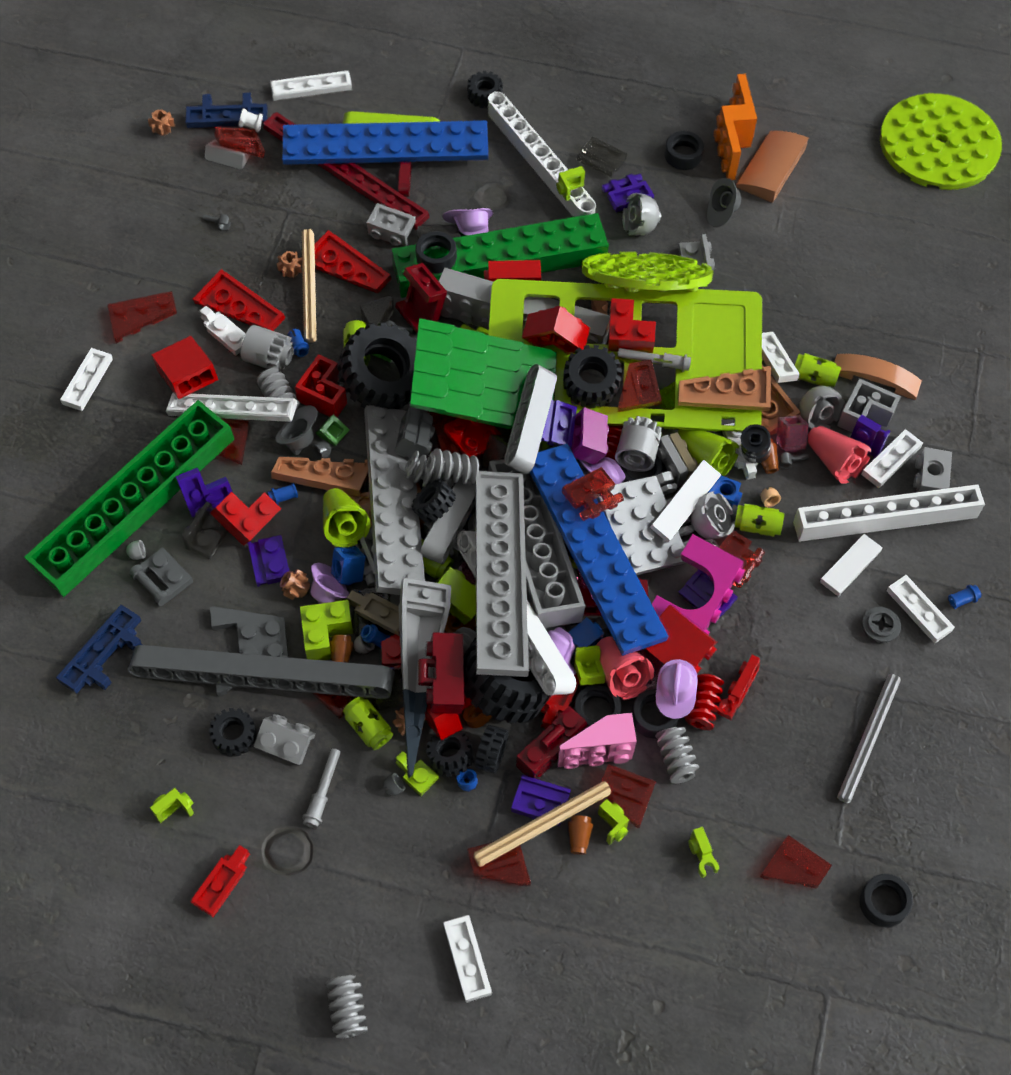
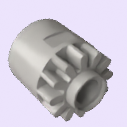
M252 325L246 332L242 342L241 359L266 369L276 367L281 372L285 365L288 366L293 357L294 348L292 347V342H290L291 337Z
M636 416L635 419L629 417L628 421H624L615 454V460L619 465L637 472H644L653 468L662 434V428L656 427L657 422Z

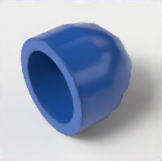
M467 769L466 772L460 771V775L457 776L460 789L467 792L475 789L478 783L476 772L472 769ZM467 778L469 783H465L464 779Z

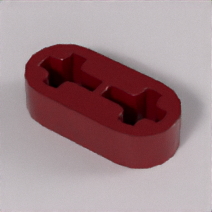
M400 162L398 192L405 197H409L411 162Z

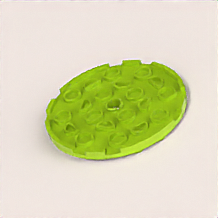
M928 93L904 99L888 112L881 128L880 145L887 161L897 172L905 173L911 177V181L925 187L929 184L939 186L941 190H956L978 184L986 179L987 175L995 169L1001 156V135L990 116L976 105L951 95ZM937 137H938V139H941V140L946 141V142L943 143V142H941V141H939V140H936V139H937Z
M619 252V254L612 255L610 253H602L589 256L582 263V273L586 277L604 283L606 288L625 287V291L638 292L639 289L662 292L683 289L697 291L698 287H707L713 280V270H711L712 267L710 265L702 263L700 266L697 265L698 260L671 254L649 252V254L637 256V252Z

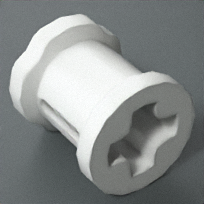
M243 109L239 127L246 126L259 132L263 114L256 115Z

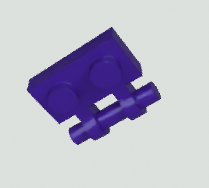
M640 173L626 175L625 178L620 180L613 179L607 184L602 185L603 192H608V199L615 212L628 208L629 202H626V200L633 193L645 194L654 199V194L647 182H641L642 175Z

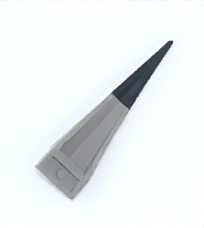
M403 578L398 609L407 776L410 778L414 772L427 709L426 689L431 688V686L418 685V660L422 658L430 659V656L425 654L426 641L431 640L432 633H444L450 610L451 585ZM428 667V678H433V667Z

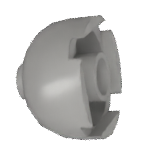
M633 193L626 200V202H629L628 208L623 210V227L625 231L629 230L628 235H647L660 222L661 213L653 198L645 194Z
M827 386L813 387L804 394L799 404L801 419L811 429L818 426H824L829 429L830 426L828 424L833 420L837 422L845 408V400L842 399L841 395L833 388Z
M709 492L699 498L694 511L690 514L691 525L700 536L706 539L723 538L734 530L735 521L731 522L730 517L734 513L729 502L722 494L718 493L715 495L714 492Z

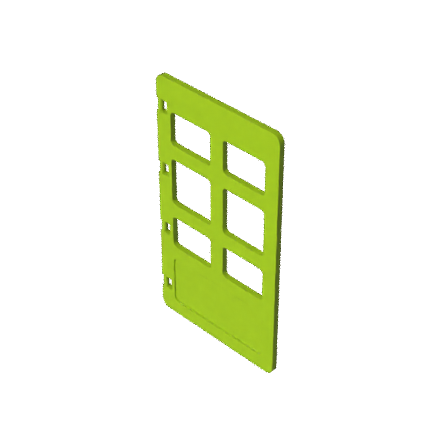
M497 279L492 283L488 335L523 342V344L531 346L533 345L522 338L524 299L526 297L557 298L560 302L559 306L566 308L573 316H575V302L578 299L611 301V298L634 300L633 320H641L643 303L676 305V347H654L653 354L664 355L666 353L678 356L686 354L687 357H691L689 371L684 370L682 372L681 369H675L674 409H644L639 407L640 365L642 363H658L618 357V352L608 351L609 354L613 352L616 355L615 360L618 359L624 365L622 406H595V408H590V406L586 405L585 407L607 415L608 426H623L624 421H628L629 417L635 419L636 416L651 419V415L664 416V422H657L656 426L664 429L734 431L742 433L750 425H761L762 411L678 406L679 381L709 376V378L716 377L724 373H740L748 369H762V297L759 293L698 289L697 291L683 289L665 292L639 289L638 292L625 291V287L606 288L605 284ZM586 343V345H589L590 348H594V345H599L598 349L602 350L603 347L608 349V345L606 344ZM554 345L541 347L557 352V381L554 401L559 400L573 405L570 401L571 397H568L566 394L567 389L564 390L563 386L564 368L569 355ZM573 405L577 407L576 414L583 408L581 405ZM722 419L734 420V426L721 425Z

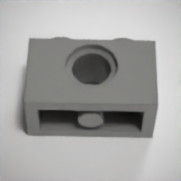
M925 447L922 454L917 455L915 468L918 469V474L915 475L913 487L917 488L916 493L950 488L952 452Z

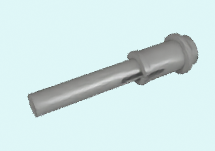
M621 348L618 351V357L658 363L662 364V367L681 369L682 372L684 370L689 371L691 357H687L686 354L684 356L666 353L658 355Z
M331 749L316 793L312 794L308 810L302 816V819H304L303 824L307 827L318 828V825L322 824L321 816L328 801L326 794L341 753L337 749Z

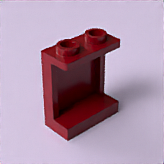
M423 263L405 268L403 275L410 282L406 299L395 304V308L417 334L419 318L438 322L447 294L446 289Z

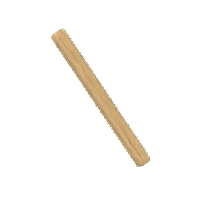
M311 229L302 231L303 322L305 342L314 343L317 340L314 233Z
M603 781L474 853L476 863L479 866H483L610 795V787Z

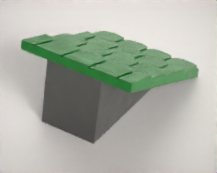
M419 318L410 406L512 430L529 369L534 364H539L555 373L557 352L551 349L523 344V342L489 336L482 332L457 328L454 325Z

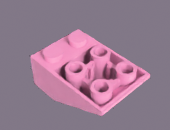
M632 713L607 715L560 745L558 767L574 769L584 764L600 766L604 762L614 761L616 764H622L632 760L637 742Z

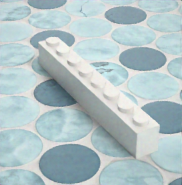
M970 485L798 508L793 523L798 541L801 542L978 518L985 503L979 485Z

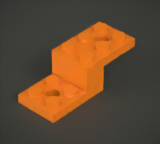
M737 74L736 83H733V97L730 98V105L721 106L720 115H717V129L714 130V140L718 142V156L722 157V172H725L726 178L731 180L736 178L741 155L740 148L751 147L757 123V115L746 74Z

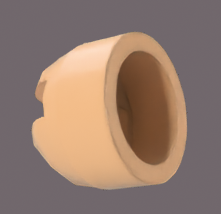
M769 487L768 490L766 488L763 489L760 495L765 507H773L781 500L780 494L773 487Z

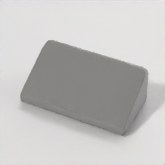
M213 140L205 147V159L242 169L252 150Z

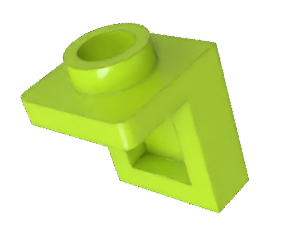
M582 166L559 173L556 188L559 195H562L565 201L570 200L571 190L584 186L585 171Z
M599 646L577 647L575 649L574 668L580 685L605 683V674L600 662L601 650Z
M174 788L166 795L159 796L153 802L150 809L161 823L180 807L191 817L194 814L191 805L194 803L185 792L180 794Z
M606 799L599 806L598 815L613 828L608 833L606 842L611 845L615 840L617 842L621 841L628 833L629 819L623 815L624 811L618 804L611 803Z

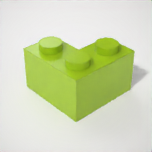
M450 567L435 583L451 585L449 612L465 625L476 614V585L468 582L461 571Z
M343 600L300 607L307 659H331L329 637L353 634L349 601Z

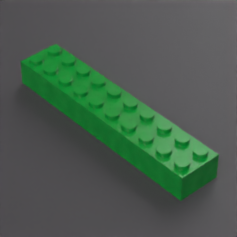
M594 213L453 238L457 247V259L451 269L484 279V270H488V261L540 260L541 273L582 266L585 258L608 253L609 244L599 215ZM416 245L392 248L393 268L401 298L407 296L410 282L403 275L404 270L407 267L418 264L416 260ZM432 246L423 253L429 258L438 259L445 257L449 251L444 247ZM432 273L439 281L442 273Z
M197 400L24 558L30 567L64 598L180 490L176 476L194 468H198L201 471L235 440L231 427L202 402Z

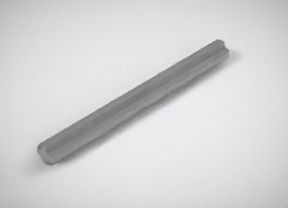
M889 674L886 678L837 798L844 803H849L852 800L901 681L899 676Z

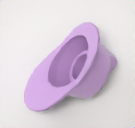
M486 208L473 210L459 209L447 211L442 217L445 221L456 224L459 231L467 236L488 232V219L492 217L493 212Z
M604 457L595 465L579 459L584 467L597 479L601 487L620 484L625 480L623 470L614 459Z
M314 563L311 566L313 583L310 593L318 601V604L341 601L343 598H347L349 592L346 585L340 584L331 574L330 566L322 563Z
M557 627L554 631H548L547 633L573 675H575L576 671L570 663L575 650L572 636L561 627Z
M680 659L671 660L663 665L658 674L656 705L662 714L672 719H679L688 715L694 708L696 701L697 672L687 661Z

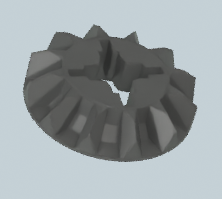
M874 607L868 610L862 620L863 631L868 634V639L873 638L877 643H889L897 638L901 630L899 617L892 610L885 607ZM881 618H882V619H883V621H882V622H883V626H885V627H884V629L880 632V631H879V626H878V625H875V624H878L879 621H880Z

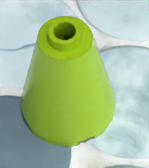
M681 429L677 431L680 438L685 440L688 452L692 458L696 459L698 465L705 460L723 476L728 474L738 458V454L735 453L736 448L739 449V445L735 441L709 431Z
M339 488L330 489L323 496V533L326 539L336 547L346 548L358 544V540L368 535L371 527L370 518L367 512L343 490Z

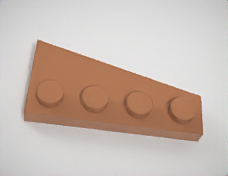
M771 366L758 370H743L740 373L734 374L724 373L710 378L706 376L679 381L678 406L769 411L771 408Z
M278 457L271 471V477L276 480L324 490L339 488L348 495L360 497L369 477L368 461L365 460V463H354V459H344V462H330V458L310 461L309 458Z

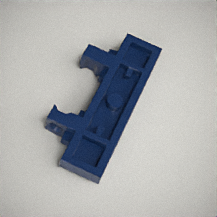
M243 93V105L212 106L211 94H203L202 105L186 107L187 128L239 126L243 109L256 115L263 114L261 123L263 125V122L268 119L267 104L252 103L251 93Z
M120 605L56 677L58 682L76 694L85 684L91 686L95 683L106 690L111 681L108 676L101 672L103 670L102 665L118 647L122 649L126 645L134 651L136 646L142 645L141 640L135 636L137 632L134 630L142 621L140 617L123 605Z

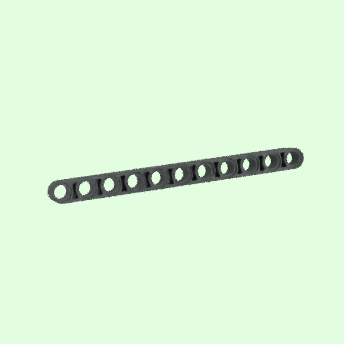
M138 645L134 648L128 666V672L140 678L386 699L391 696L395 671L392 668L381 665Z

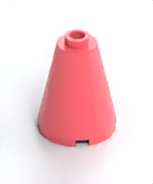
M824 426L814 427L808 433V444L841 484L849 483L847 479L851 476L854 478L858 477L870 460L867 454L868 451L871 452V449L865 443Z
M610 636L602 638L596 646H599L601 650L600 662L605 674V680L613 696L617 697L616 695H618V697L628 700L637 697L648 688L646 684L649 679L653 680L654 668L647 658L637 652L622 656L613 637Z

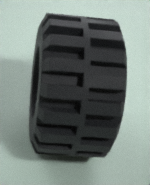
M586 345L584 350H581L579 347L575 350V354L571 353L569 355L568 361L565 363L563 376L564 390L567 389L566 394L568 397L573 396L572 401L575 404L578 401L581 402L582 407H586V404L590 405V408H595L596 404H599L600 407L605 406V401L611 402L613 396H616L618 393L622 374L620 362L618 359L615 360L616 355L613 352L608 353L607 348L598 349L599 345H594V348ZM592 369L599 371L605 379L600 383L590 384L583 381L579 375L585 370Z

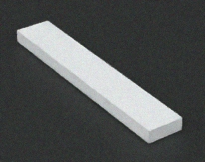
M172 393L166 412L169 416H180L199 400L220 418L292 422L298 403L295 398L189 394L178 400L176 395Z

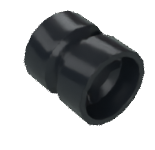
M754 424L746 427L740 436L742 455L748 462L761 463L771 453L770 433L762 425Z

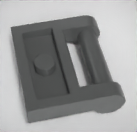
M163 547L141 564L133 566L129 571V575L134 580H138L154 596V601L159 606L169 602L193 583L192 577ZM148 571H151L167 588L165 591H161L146 575Z

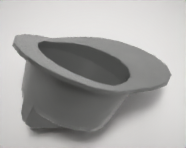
M729 178L719 179L714 183L710 192L707 220L713 227H720L726 224L741 204V194L736 189L735 183Z
M308 405L297 409L292 422H285L282 429L277 433L276 442L285 445L295 455H298L305 447L310 445L314 436L312 425L317 418L316 408Z

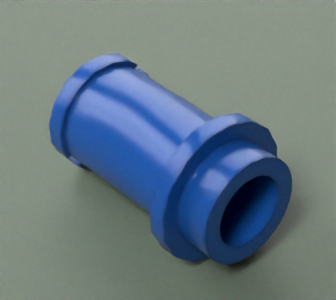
M293 329L295 337L292 331H289L287 336L291 337L290 342H292L294 354L298 357L306 356L309 352V344L304 341L301 331Z
M294 483L275 490L271 488V491L267 492V495L277 505L280 502L298 497Z
M967 585L966 589L948 595L949 603L954 609L970 602L976 603L981 598V592L976 585Z
M372 624L364 626L361 631V637L364 642L373 643L380 648L381 641L391 637L379 631L377 626Z

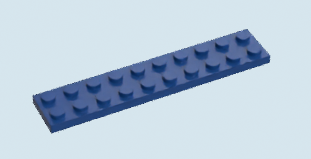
M487 121L283 125L284 165L488 160Z
M564 444L538 452L530 474L621 655L624 656L667 641L668 634L569 445Z

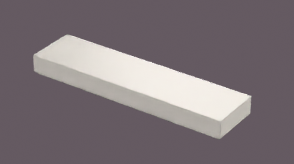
M349 71L270 81L274 101L352 90Z
M703 460L650 528L668 543L694 511L699 498L708 493L721 474Z

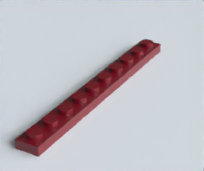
M275 112L263 122V129L283 142V125L296 124ZM355 163L317 164L375 204L378 203L415 216L416 222L413 226L415 230L429 219L428 211Z

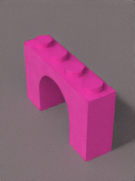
M692 534L681 553V560L703 571L710 577L714 585V593L707 604L698 609L687 610L657 595L652 606L658 617H660L669 605H673L709 635L710 632L707 630L711 622L715 624L721 615L720 606L723 602L727 603L733 594V590H731L732 585L735 581L739 583L745 573V570L742 569L744 561Z

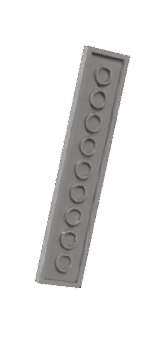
M366 405L364 414L376 592L400 595L403 578L425 581L423 554L420 553L422 548L420 520L411 507L413 499L417 497V486L414 483L415 475H412L409 479L406 478L407 471L405 469L409 458L395 452L401 419L406 411Z
M478 471L475 481L476 674L528 677L523 474Z

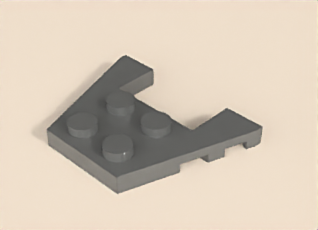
M214 606L210 607L213 630L237 627L239 653L289 658L284 617ZM216 684L217 695L223 696L227 694V691L235 687L240 688L241 686Z

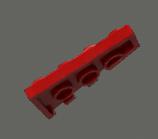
M329 230L314 244L315 269L377 294L392 279L388 272Z
M222 269L193 298L195 304L203 307L207 306L215 312H220L251 326L257 325L272 331L285 319V315Z

